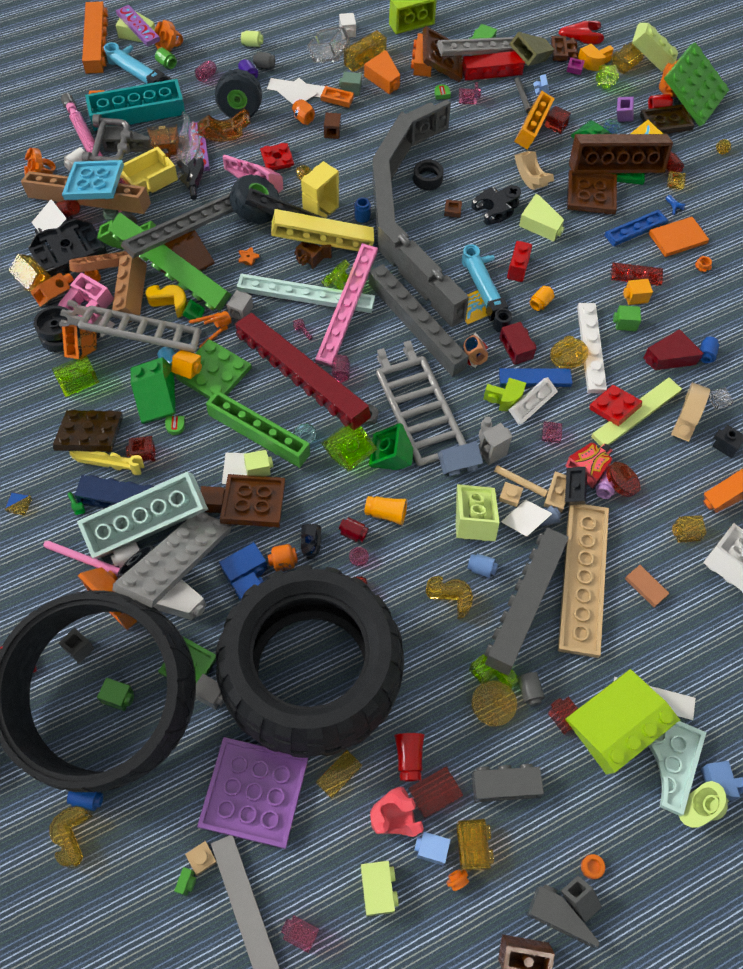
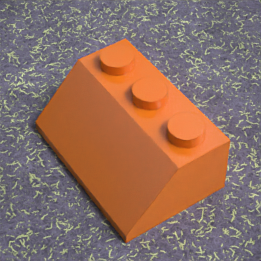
M103 567L85 571L78 575L88 591L114 592L112 591L113 583L118 579L111 570L107 572ZM109 612L126 630L137 622L136 619L126 613Z

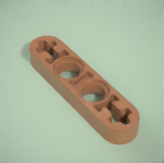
M123 251L69 260L70 271L86 272L119 266L120 258L128 253Z

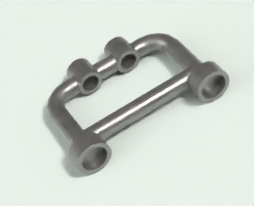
M93 114L92 123L94 127L98 128L92 153L83 152L82 161L121 160L124 154H129L130 146L127 144V141L133 140V133L130 131L129 123L122 119L102 118L101 114ZM106 125L124 127L121 131L120 143L117 145L118 152L114 157L98 156Z

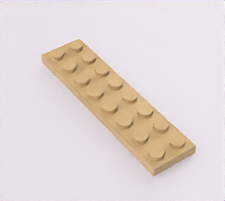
M586 504L569 505L566 535L569 539L565 548L558 652L595 658L601 656L609 508Z

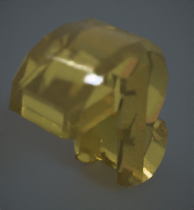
M431 577L426 586L427 596L430 599L458 600L457 619L464 618L472 606L473 595L471 587L460 579H452L442 583L443 577Z
M69 807L55 816L49 826V836L52 842L62 848L60 852L55 853V858L60 865L67 868L77 867L83 858L72 828L93 817L85 808Z

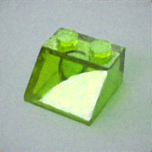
M87 356L81 359H73L52 368L65 397L99 383Z
M343 425L321 442L330 457L347 471L352 470L377 450L362 426L352 430L349 426Z

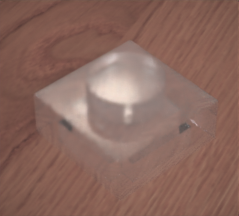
M726 387L710 391L708 398L715 410L732 406L734 403Z

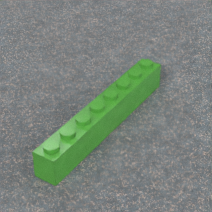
M120 212L108 228L113 233L112 237L119 242L145 231ZM164 244L139 255L146 262L148 259L152 261L151 266L158 271L164 270L166 272L165 276L170 280L174 281L176 279L179 281L178 286L185 291L191 290L193 292L191 295L197 300L203 299L206 301L205 306L212 311L214 309L221 311L232 296L231 293Z

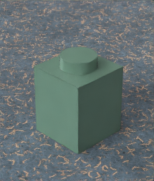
M344 72L343 78L339 80V87L344 91L353 92L354 96H360L362 73Z

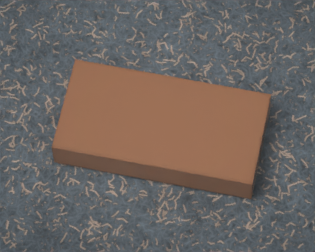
M641 565L625 578L653 607H656L669 595V592Z

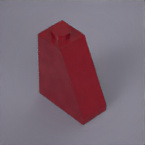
M679 329L648 347L643 359L654 370L696 365L704 353Z

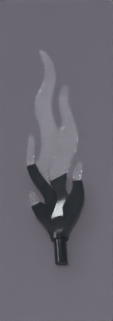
M183 111L184 123L180 132L183 152L179 148L177 149L176 161L180 169L184 171V174L178 172V177L190 190V198L195 200L197 199L196 189L204 171L203 152L200 150V138L195 129L196 123L192 121L190 125V118ZM189 126H190V133H191V136H192V140H191V141H190L189 135H188V133H189Z

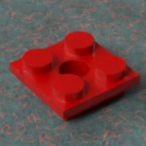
M288 143L260 148L266 168L274 171L294 165Z

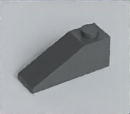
M106 126L102 139L104 151L118 152L117 145L120 143L123 127ZM132 131L133 140L127 141V144L130 146V152H147L152 149L149 137Z
M548 885L536 888L527 913L528 917L592 948L599 946L600 942L566 900L556 894L557 890Z

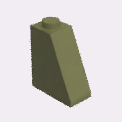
M518 32L509 44L528 66L545 62L555 50L546 39Z

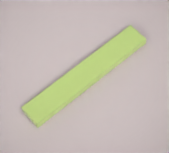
M667 378L640 398L642 406L619 427L609 421L592 433L591 437L600 446L603 444L611 445L678 395L682 388L671 378Z

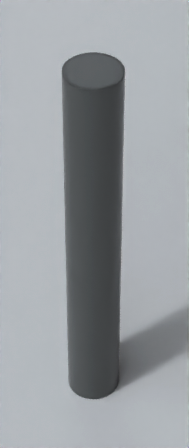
M516 77L514 79L525 111L529 113L531 106L520 78Z

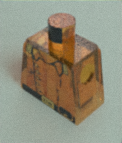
M177 124L147 127L152 149L159 147L169 159L171 155L178 154L180 138Z

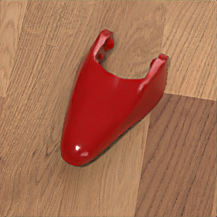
M582 21L562 27L559 30V35L575 38L586 44H599L604 40L603 34L591 31L601 28L599 21Z

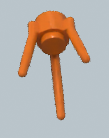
M227 311L190 320L189 323L204 321V324L214 322L217 328L220 327V329L208 338L213 340L221 332L228 329L227 325L231 324V317ZM205 340V341L199 346V348H201V347L203 346V344H204L207 340Z

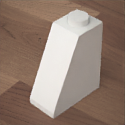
M181 579L153 607L158 611L192 620L195 616L198 617L204 612L206 603L202 596Z

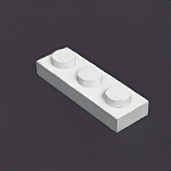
M548 377L544 378L508 411L518 425L522 424L558 391Z

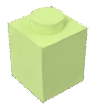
M266 450L244 454L247 475H270V468H273L272 457H268Z

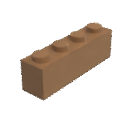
M127 254L119 260L112 310L140 316L147 264L138 256L132 258Z

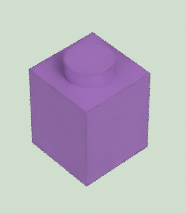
M618 97V122L633 121L634 97Z

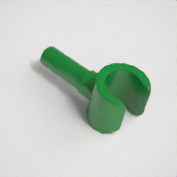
M69 492L67 495L71 501V508L74 514L85 513L83 502L77 503L72 492Z

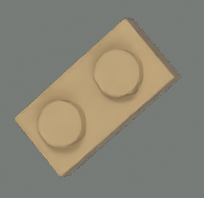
M555 471L544 507L552 506L553 508L556 507L559 512L563 511L566 489L565 474Z

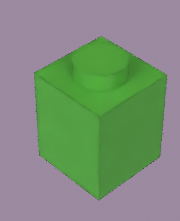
M619 305L617 312H614L613 323H616V330L637 331L641 323L640 307Z
M106 678L97 698L102 704L125 712L127 706H130L134 700V691L129 685Z

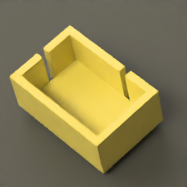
M156 147L123 163L124 167L119 179L121 184L146 187L149 195V192L153 193L177 181L178 177L175 165L159 147Z
M323 161L301 179L302 204L304 210L327 218V214L331 215L339 208V171Z

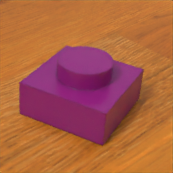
M570 57L566 72L581 75L585 60Z

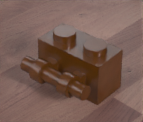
M502 934L498 956L502 969H553L555 953L549 942Z

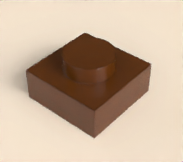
M446 199L444 216L460 218L462 201Z

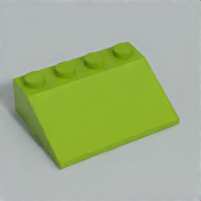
M631 669L565 718L606 775L617 772L680 721L669 704Z

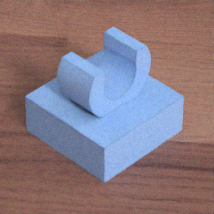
M546 74L540 75L541 82L536 81L533 83L535 94L539 95L543 91L550 95Z

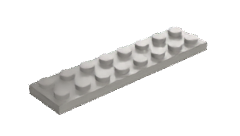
M204 512L187 519L113 583L112 591L128 596L132 600H137L152 608L231 532L232 525L220 524V519L211 517Z

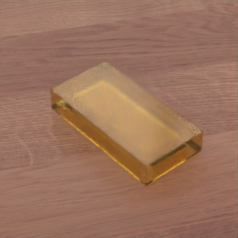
M346 750L316 781V784L332 799L363 765Z

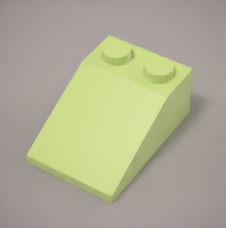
M457 484L456 538L496 541L500 522L495 488Z

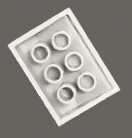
M733 523L703 563L710 570L721 575L728 583L739 588L742 593L743 529Z

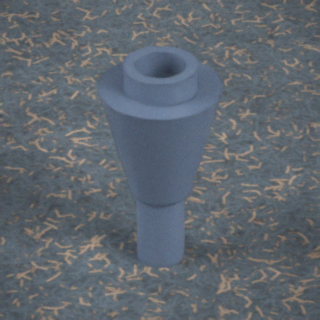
M549 506L546 510L552 514L538 527L560 523L559 518H561L559 510L556 507Z

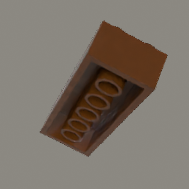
M575 134L569 166L573 173H665L673 142L667 134Z

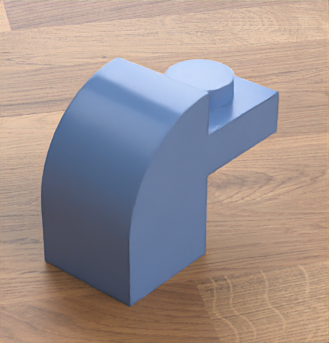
M729 761L710 763L700 768L704 782L713 781L719 783L724 788L729 801H733L740 797L739 794H743V777L734 779Z

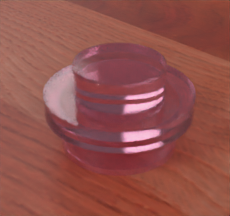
M355 547L350 551L349 560L353 565L363 566L368 562L369 554L366 549Z

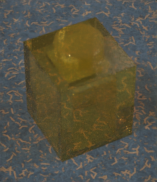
M702 515L679 517L672 527L677 542L701 541L707 533Z

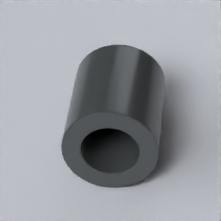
M530 672L517 677L524 703L530 706L540 705L545 696L538 673Z

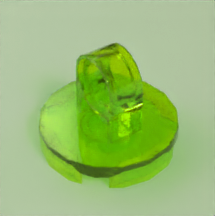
M346 259L339 263L321 281L323 286L327 287L333 282L339 290H343L345 287L343 282L346 283L349 277L345 270L350 266V263Z

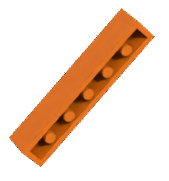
M103 1L85 3L82 62L86 74L104 73V66H106L104 46L107 44L106 36H108L106 28L108 27V10L104 7Z

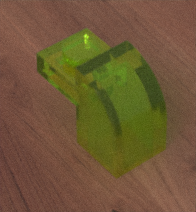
M484 654L471 663L469 671L482 686L496 676L507 690L510 691L519 681L512 669L509 675H506L485 665L488 657L484 656Z

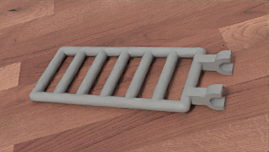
M68 300L67 305L72 306L74 310L62 309L60 313L67 320H61L59 326L75 325L82 330L189 352L196 351L202 333L200 328L96 306L85 307L78 305L73 300ZM93 313L104 315L99 325L88 323ZM111 317L122 319L117 329L106 327ZM129 321L140 323L136 333L125 331ZM147 325L158 327L154 337L143 335ZM165 328L176 330L173 340L162 339ZM183 332L193 334L191 344L180 342Z
M409 340L404 342L405 348H403V352L408 360L398 364L390 365L384 348L377 350L379 355L377 360L382 368L376 371V375L398 424H403L413 447V458L416 464L423 466L438 461V453L422 458L418 449L456 437L459 446L467 443L426 357H417ZM415 365H422L424 372L387 382L386 374ZM428 378L431 384L429 387L394 397L391 389ZM431 393H435L438 401L403 412L400 411L398 406L399 403ZM440 407L445 416L410 427L405 422V418ZM447 422L452 431L418 442H414L411 435L412 433Z

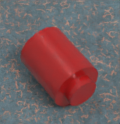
M670 94L653 95L648 100L649 109L673 105V98Z

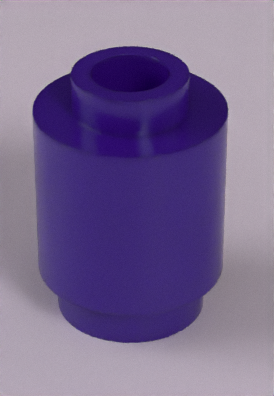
M243 59L239 62L238 68L240 70L248 71L257 78L258 70L251 61Z

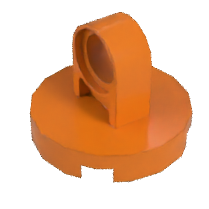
M163 20L157 23L154 31L160 38V41L155 43L157 49L163 47L170 52L173 47H178L183 43V36L176 31L172 22Z
M29 148L27 150L25 160H28L27 166H24L25 175L28 171L53 174L56 169L53 161L42 158L38 148ZM44 165L49 166L51 170L45 168Z

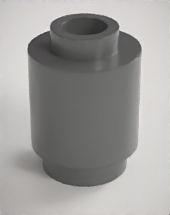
M257 52L253 56V64L256 65V68H275V55Z

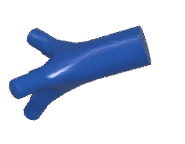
M671 195L666 197V200L672 206V215L676 214L677 208L684 210L685 203H679Z

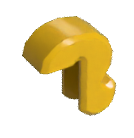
M152 285L147 288L145 294L150 306L158 307L175 304L177 318L183 316L182 314L187 304L184 289L178 285H167L161 290L159 285Z

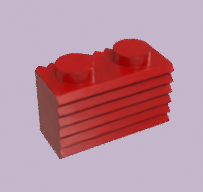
M516 241L507 274L508 279L523 282L533 246L531 243Z

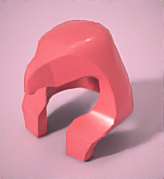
M397 787L389 791L374 804L370 811L371 826L376 834H402L415 837L424 830L422 821L415 823L413 810L416 804L413 798H409L404 787Z

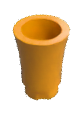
M368 496L364 509L365 515L403 525L407 511V499Z

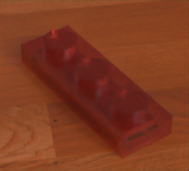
M612 263L611 280L628 282L631 280L649 279L651 285L661 286L663 283V268Z

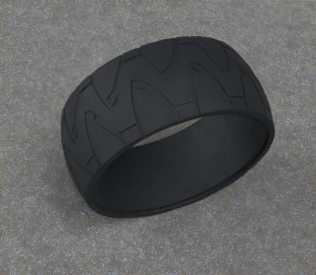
M98 590L76 592L52 600L37 608L38 610H34L13 629L0 649V744L3 750L24 772L36 780L60 790L101 792L120 788L145 776L159 766L171 754V751L176 748L188 727L193 713L196 697V674L193 659L184 638L180 635L175 625L155 607L151 608L116 592ZM102 612H121L130 615L142 624L152 635L161 651L167 673L165 706L155 731L134 756L108 771L86 770L69 764L58 757L42 740L31 714V679L41 653L53 637L66 626L88 615Z

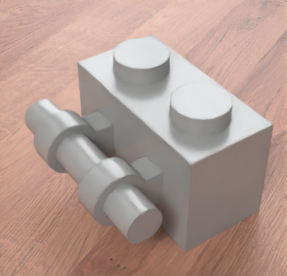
M485 417L481 422V429L478 434L480 440L479 450L481 457L488 465H491L507 456L512 434L502 423L492 427L491 418Z

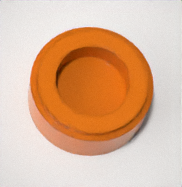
M595 854L586 856L581 862L582 873L592 880L602 877L605 873L603 859Z

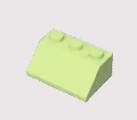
M639 23L632 44L663 72L668 63L673 64L676 62L678 51L667 42L665 37L657 32L655 27L649 23Z

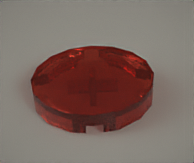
M614 462L607 468V479L609 482L612 481L614 490L619 494L631 497L640 491V481L636 473L629 466L622 462Z

